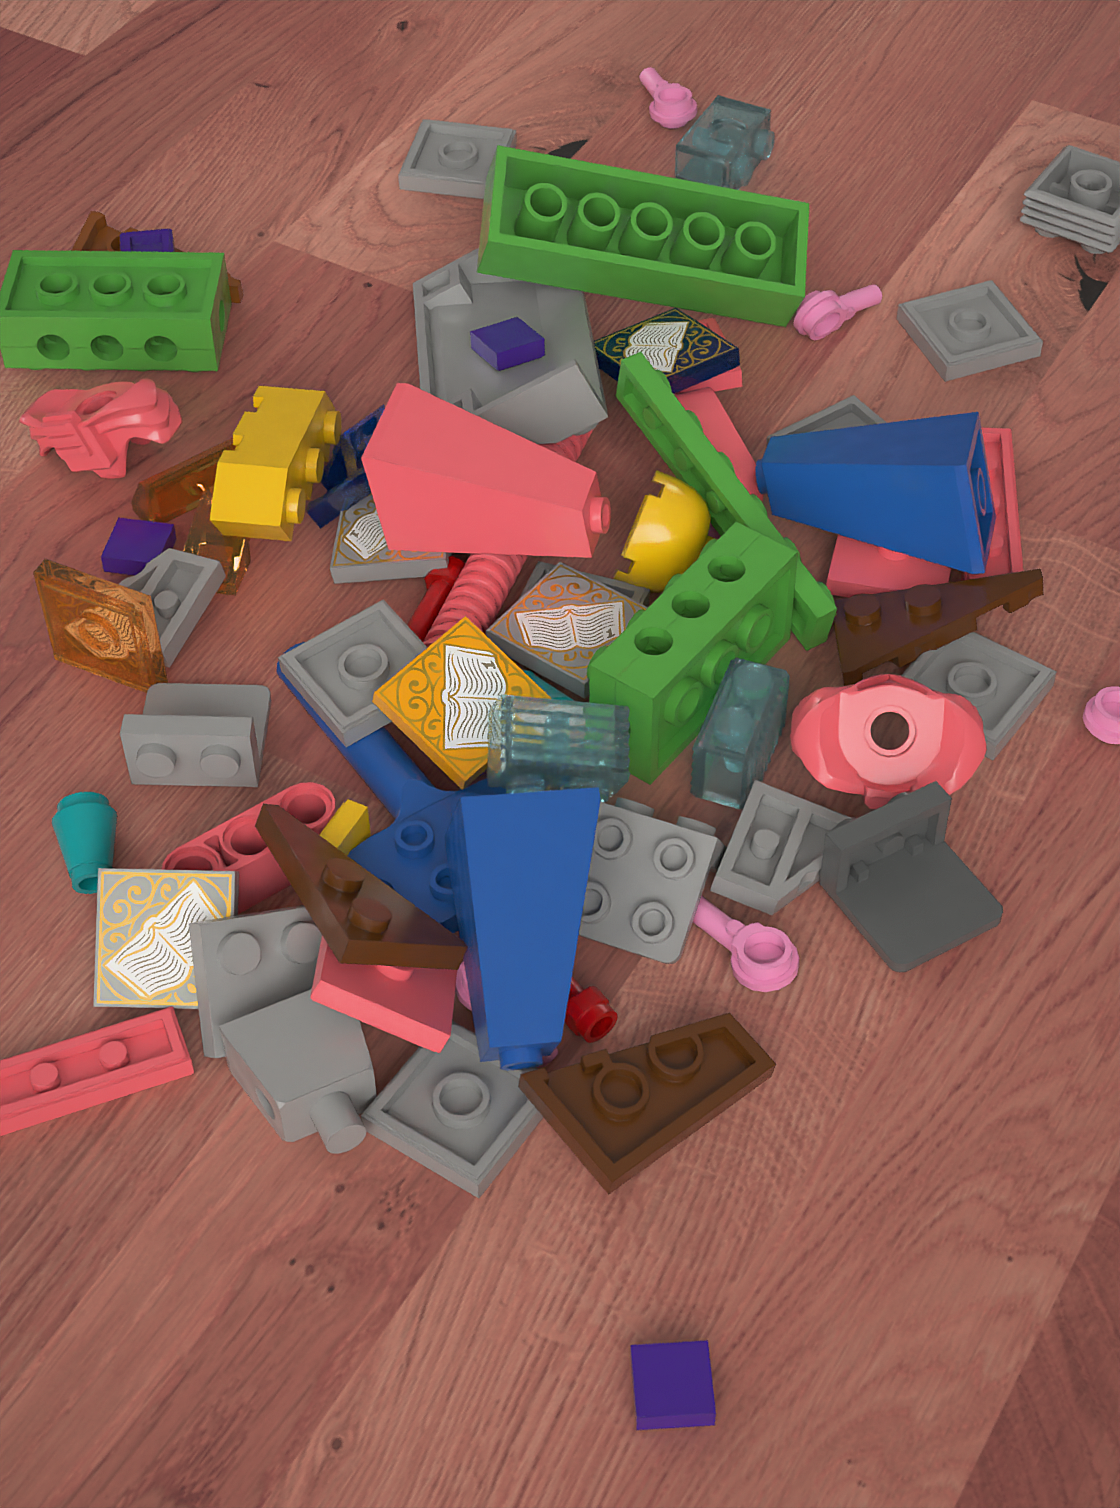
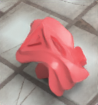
M142 378L137 383L112 382L88 390L54 389L38 397L26 409L19 422L29 426L31 439L36 440L39 444L40 456H46L54 447L61 460H65L72 472L94 471L101 478L113 479L126 476L127 449L130 441L139 445H146L151 441L164 444L178 430L182 423V417L178 406L166 390L156 386L153 380Z
M879 674L852 685L817 689L804 697L792 713L790 734L792 751L802 760L813 778L828 789L862 795L863 801L869 809H878L902 792H913L935 781L950 795L962 788L973 776L987 751L982 718L977 708L969 700L961 695L942 693L929 689L917 681L900 675ZM884 712L899 713L908 723L909 731L907 738L896 748L887 749L880 747L871 737L870 729L872 722Z

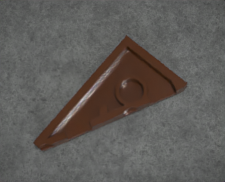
M1041 569L937 585L923 584L905 590L872 595L858 594L847 599L834 600L837 611L833 620L844 686L858 683L863 680V673L887 661L893 662L900 668L915 661L924 652L937 650L977 630L976 618L1001 605L1009 614L1028 605L1032 599L1044 595Z
M262 805L255 827L339 963L459 969L468 948L462 939L279 805Z

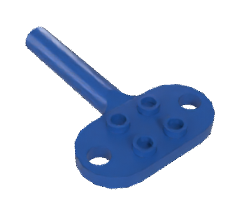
M305 642L295 644L294 646L287 649L285 653ZM278 661L276 672L279 678L395 819L389 827L370 836L352 849L348 857L452 933L459 931L444 837L460 797L565 789L551 779L532 773H502L480 780L458 791L437 789L384 726L352 745L345 747L281 672Z

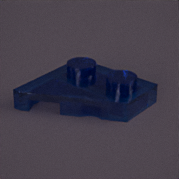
M384 404L341 434L339 443L334 445L331 452L332 458L325 466L321 480L327 492L323 496L310 501L306 507V512L320 529L338 517L341 511L348 510L371 494L361 457L385 409Z

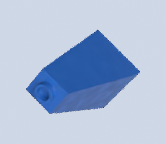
M979 412L770 437L763 458L756 462L758 490L760 494H768L772 515L970 574H981L986 571L996 513Z
M599 787L460 797L444 838L460 939L468 947L463 960L480 1062L499 1060L500 1069L507 1071L535 1068L543 1065V1056H550L562 1040L601 802Z

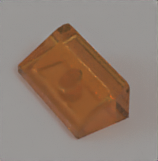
M233 438L139 482L131 502L133 511L141 520L166 523L213 499L217 463L224 450L235 451L236 446L233 445Z

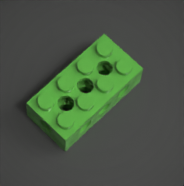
M13 250L0 290V350L4 367L28 368L31 370L218 371L232 305L225 254L210 252Z
M735 522L718 540H710L701 551L699 558L683 574L674 575L667 583L663 593L646 610H638L630 619L626 629L609 646L604 645L600 647L591 658L587 668V678L589 679V708L587 711L589 751L651 785L790 639L798 552L738 522Z

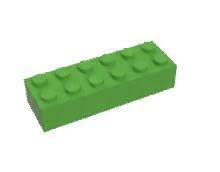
M497 145L485 182L476 273L786 327L805 298L810 203Z

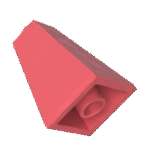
M409 383L396 384L361 457L388 550L592 558L600 534L607 533L610 526V502L607 497H601L598 477L595 471Z

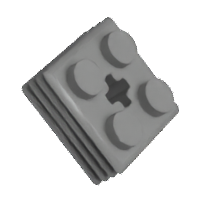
M1071 145L1064 147L1024 192L1026 198L1022 203L1025 206L1021 210L1023 215L1020 221L1034 227L1035 231L1044 237L1053 238L1060 236L1080 243L1081 247L1089 253H1111L1120 244V162Z

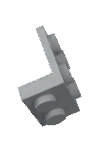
M157 683L152 685L147 691L143 714H124L120 730L131 784L258 787L272 703L270 690L263 685Z
M618 797L615 806L600 802L579 936L661 963L674 964L682 956L709 871L717 873L727 847L717 837H714L716 828L706 823L682 816L678 817L676 825L652 818L655 811L653 808L625 798Z

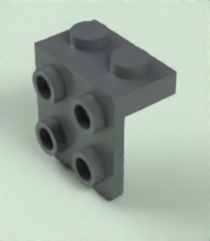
M937 781L913 792H902L893 797L886 805L859 818H847L838 823L831 831L825 833L819 884L888 967L895 972H907L998 926L1002 919V905L944 841L952 798Z

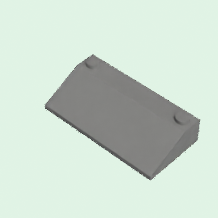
M479 248L413 283L421 390L536 444L559 443L572 435L586 434L594 429L600 421L608 418L583 291L476 273ZM519 317L545 338V356L497 371L471 349L470 331Z

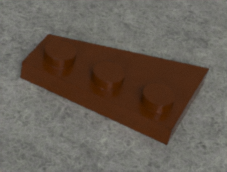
M729 1012L651 1035L648 1043L611 1054L608 1053L607 1049L583 1055L581 1056L580 1063L550 1072H547L545 1067L522 1073L520 1074L518 1087L609 1195L772 1077L776 1063Z

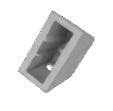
M310 989L220 1025L226 1061L231 1074L283 1141L294 1142L318 1132L327 1151L333 1154L347 1152L363 1141L367 1131L359 1114L368 1108L377 1097L373 1065L359 1020L310 999L312 990Z

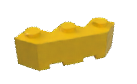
M258 386L253 396V405L257 408V412H244L233 433V445L236 446L235 451L224 450L217 463L210 521L222 535L292 541L294 524L302 523L306 500L311 501L313 483H320L322 480L324 462L329 461L331 444L337 445L339 443L341 413L340 411H335V407L325 391Z

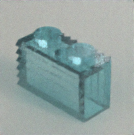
M740 658L730 661L692 748L694 751L692 759L694 761L691 765L693 768L691 776L693 778L690 782L692 785L690 792L696 798L743 810L754 781H762L764 779V772L767 771L768 763L771 762V754L774 753L775 745H778V737L782 735V728L785 727L790 679L786 670Z
M501 694L488 711L487 786L491 788L502 787L506 789V794L599 787L601 802L608 801L610 796H614L629 781V707Z

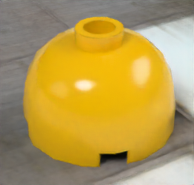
M656 470L651 482L661 485V489L657 496L645 494L621 553V556L631 560L628 571L626 573L616 569L613 576L614 580L650 589V593L663 592L669 580L676 574H683L699 558L705 545L710 540L715 539L708 536L711 514L704 498L695 488L682 480Z

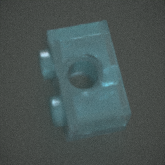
M717 95L676 144L675 178L739 190L741 186H747L755 168L762 160L766 161L773 150L775 133L770 131L771 110Z

